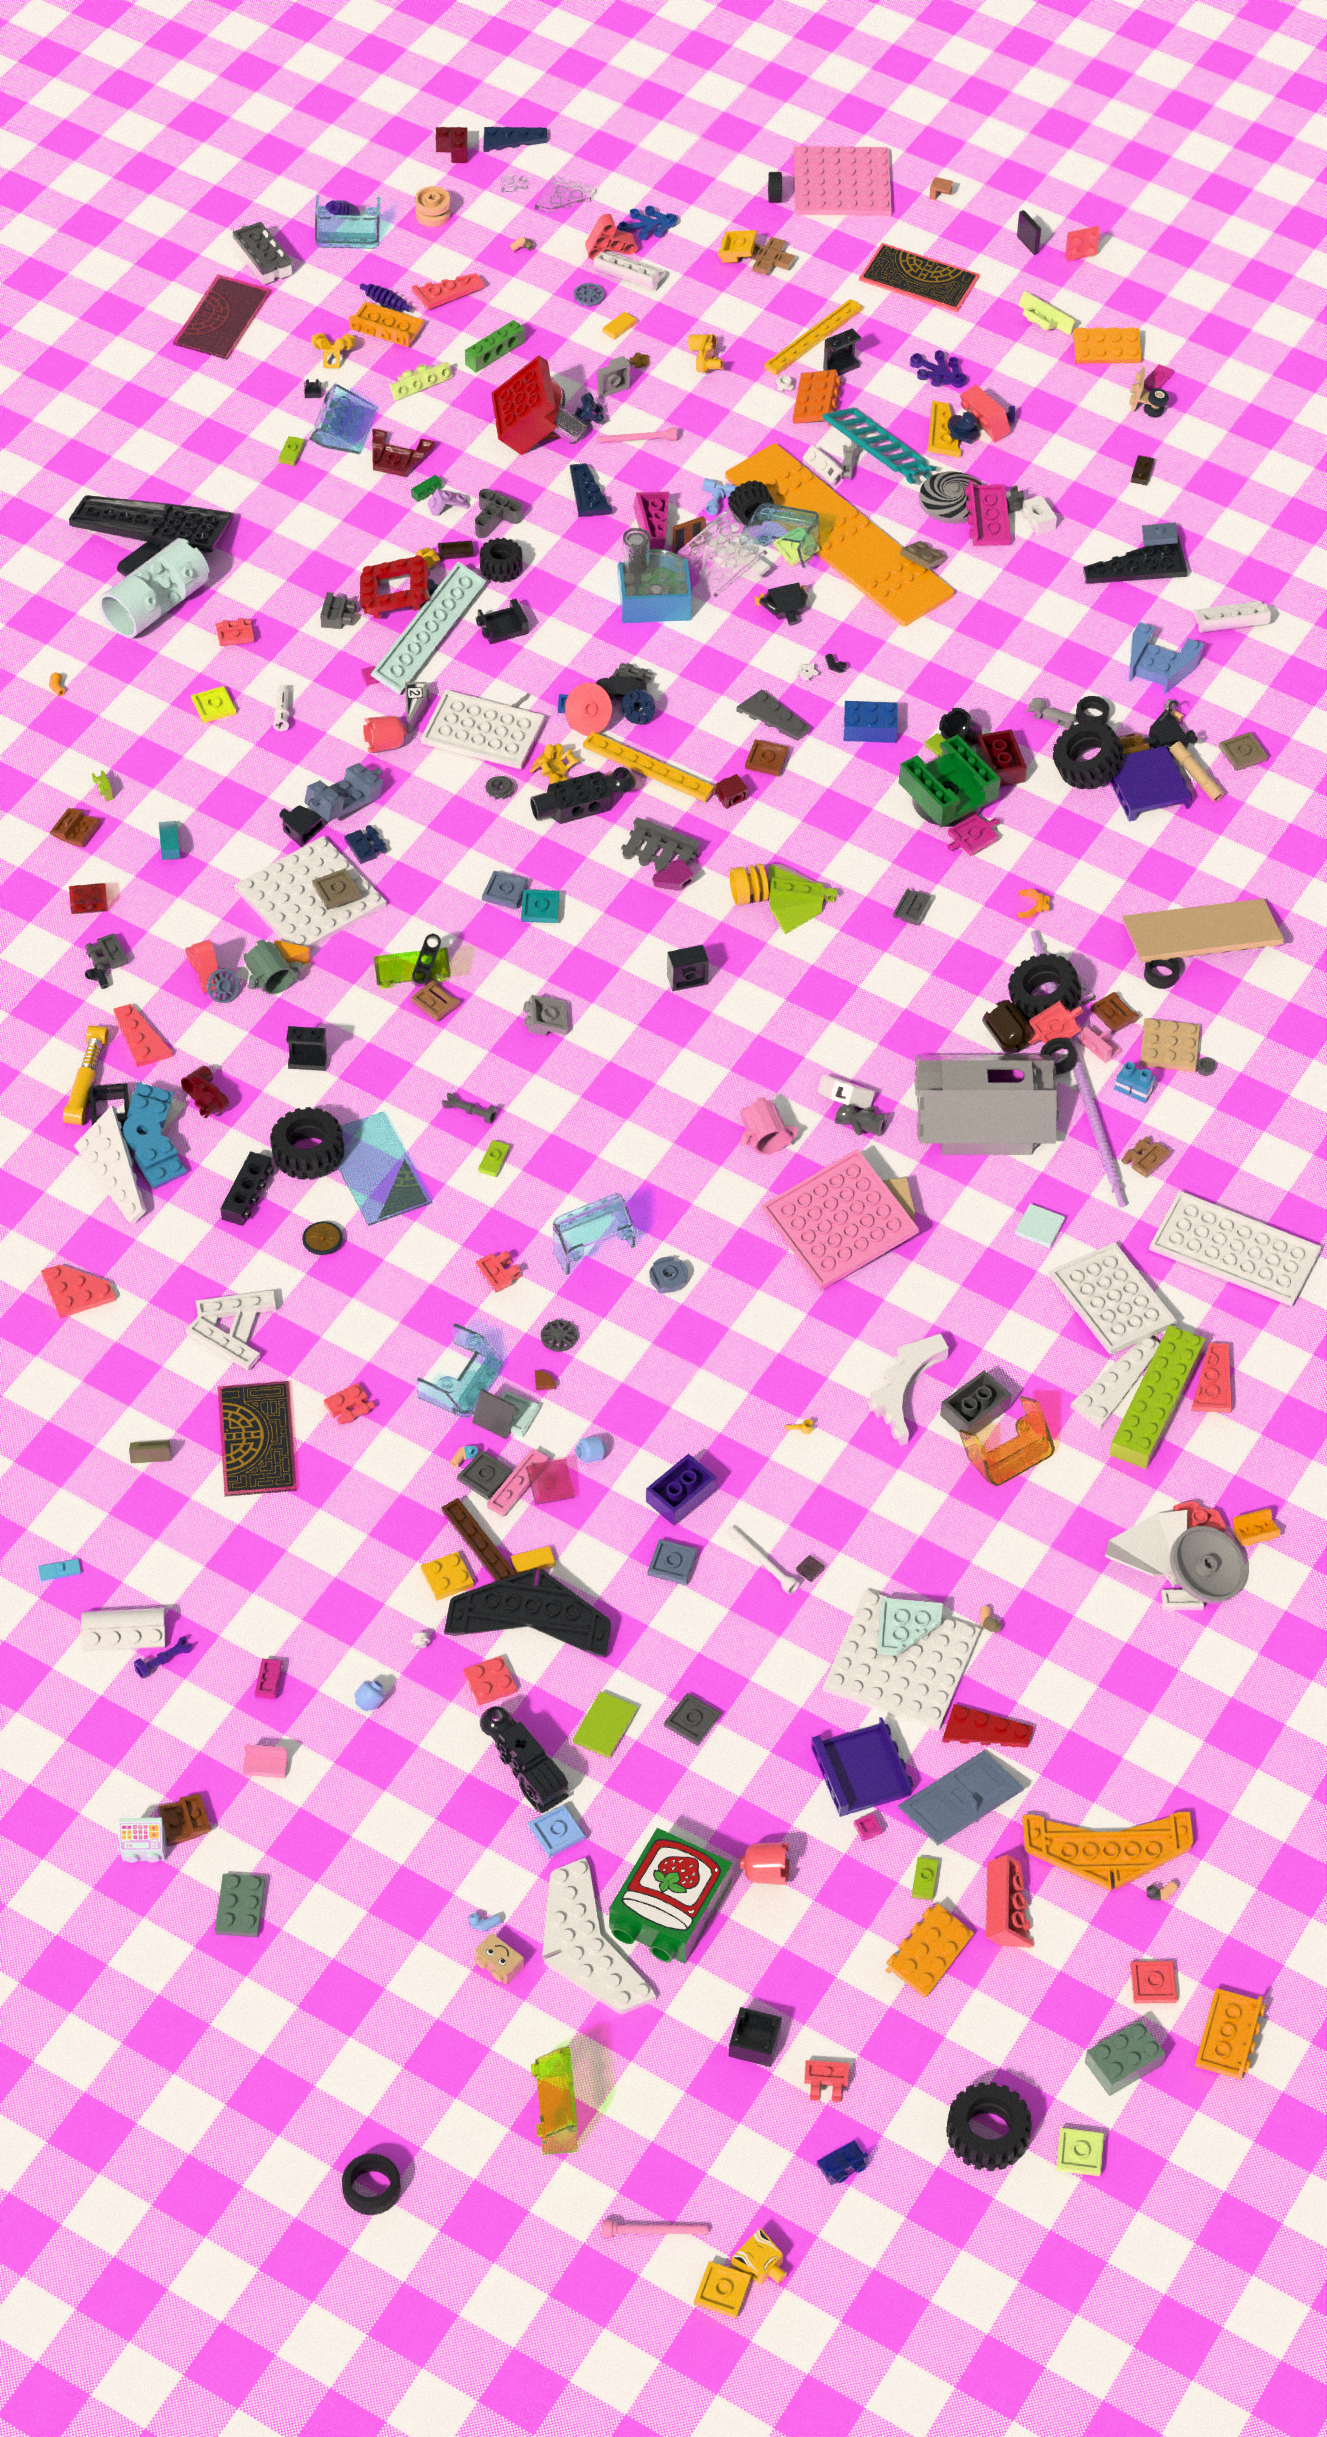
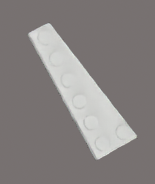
M1152 1337L1136 1343L1071 1402L1070 1408L1100 1430L1111 1417L1115 1408L1123 1401L1127 1392L1132 1389L1136 1380L1148 1368L1160 1343Z

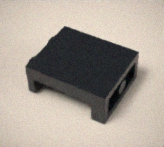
M853 328L825 339L823 370L836 369L838 376L860 367V362L854 356L855 343L861 340V336Z
M516 598L510 600V607L488 614H483L481 609L477 610L476 624L478 627H481L484 639L487 638L489 644L529 634V621Z
M288 1026L286 1037L289 1048L288 1069L325 1071L327 1063L326 1028Z

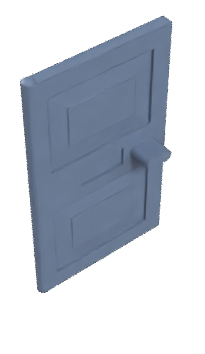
M983 1750L897 1807L938 1846L1022 1792L1024 1787Z

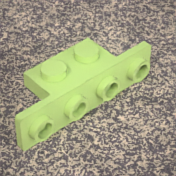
M1023 292L1018 306L1024 309L1022 315L1027 317L1028 321L1039 324L1040 328L1044 330L1057 328L1068 335L1072 333L1076 323L1074 318L1029 292Z
M444 362L434 367L421 364L415 370L402 372V375L397 376L398 381L390 384L394 400H399L452 378L453 375L449 362Z

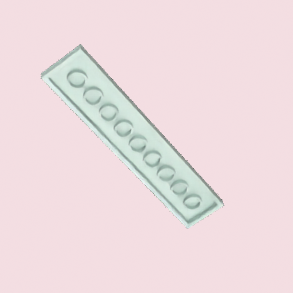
M458 561L431 595L430 601L424 604L375 667L371 676L400 695L405 688V682L411 681L484 586L486 580Z

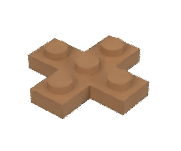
M770 237L765 246L755 244L752 256H747L746 258L756 260L753 265V272L768 276L773 266L789 270L795 260V255L782 252L786 246L785 240Z

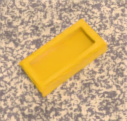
M623 312L602 328V332L615 340L637 324V319Z
M550 1546L511 1556V1562L516 1574L533 1568H537L538 1571L540 1568L546 1569L555 1566Z

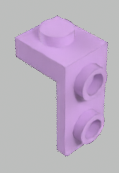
M436 489L427 503L434 516H438L446 504L463 508L469 507V503L463 494Z

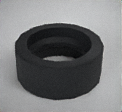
M782 172L768 173L769 202H782Z
M1086 696L1077 703L1075 717L1078 723L1080 721L1088 722V720H1095V722L1101 721L1106 724L1110 707L1104 699L1098 696ZM1094 708L1103 714L1095 717L1088 716L1083 710Z
M1175 958L1146 962L1144 978L1152 987L1158 989L1170 988L1178 980L1180 965ZM1163 966L1169 968L1172 974L1159 976L1154 974L1151 969Z
M1066 1038L1051 1039L1043 1045L1040 1051V1055L1050 1056L1059 1049H1067L1069 1051L1063 1061L1054 1063L1056 1075L1070 1071L1077 1062V1052L1073 1044Z

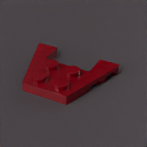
M372 429V461L374 471L405 477L435 448V441L422 438L416 450L384 444L387 438V431Z

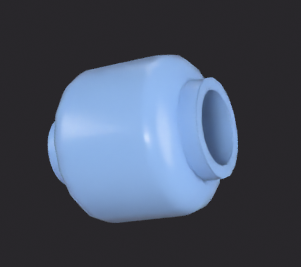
M598 1436L582 1438L576 1445V1455L584 1463L601 1461L604 1453H606V1444Z
M376 1680L363 1681L354 1693L355 1704L364 1711L375 1710L385 1697V1693L382 1690L383 1685Z

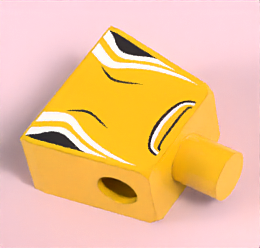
M761 2228L749 2238L731 2259V2267L733 2269L751 2275V2279L758 2284H763L769 2277L780 2284L787 2275L779 2267L783 2261L782 2252Z

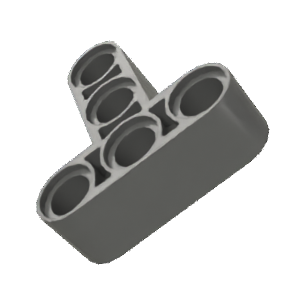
M491 489L479 491V508L482 511L475 518V535L478 538L488 537L502 520L511 524L522 522V504Z

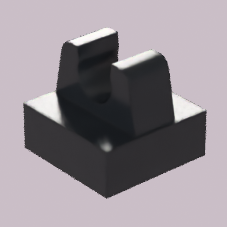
M309 379L304 382L305 398H321V382L318 379L315 382H309Z

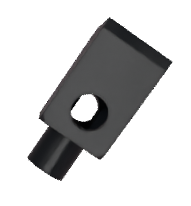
M301 805L295 807L291 812L284 808L279 814V817L283 819L284 833L300 847L307 844L324 828V818L315 811Z

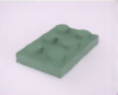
M222 1875L215 1935L258 1937L265 1876Z

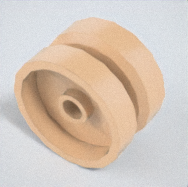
M429 186L420 189L416 193L415 216L420 224L428 227H437L449 221L451 216L450 195L445 189Z

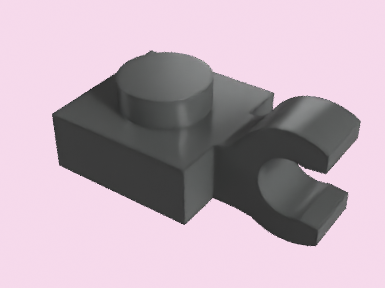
M1018 485L1011 487V496L1006 498L1008 514L1023 508L1024 493L1023 490L1018 491Z

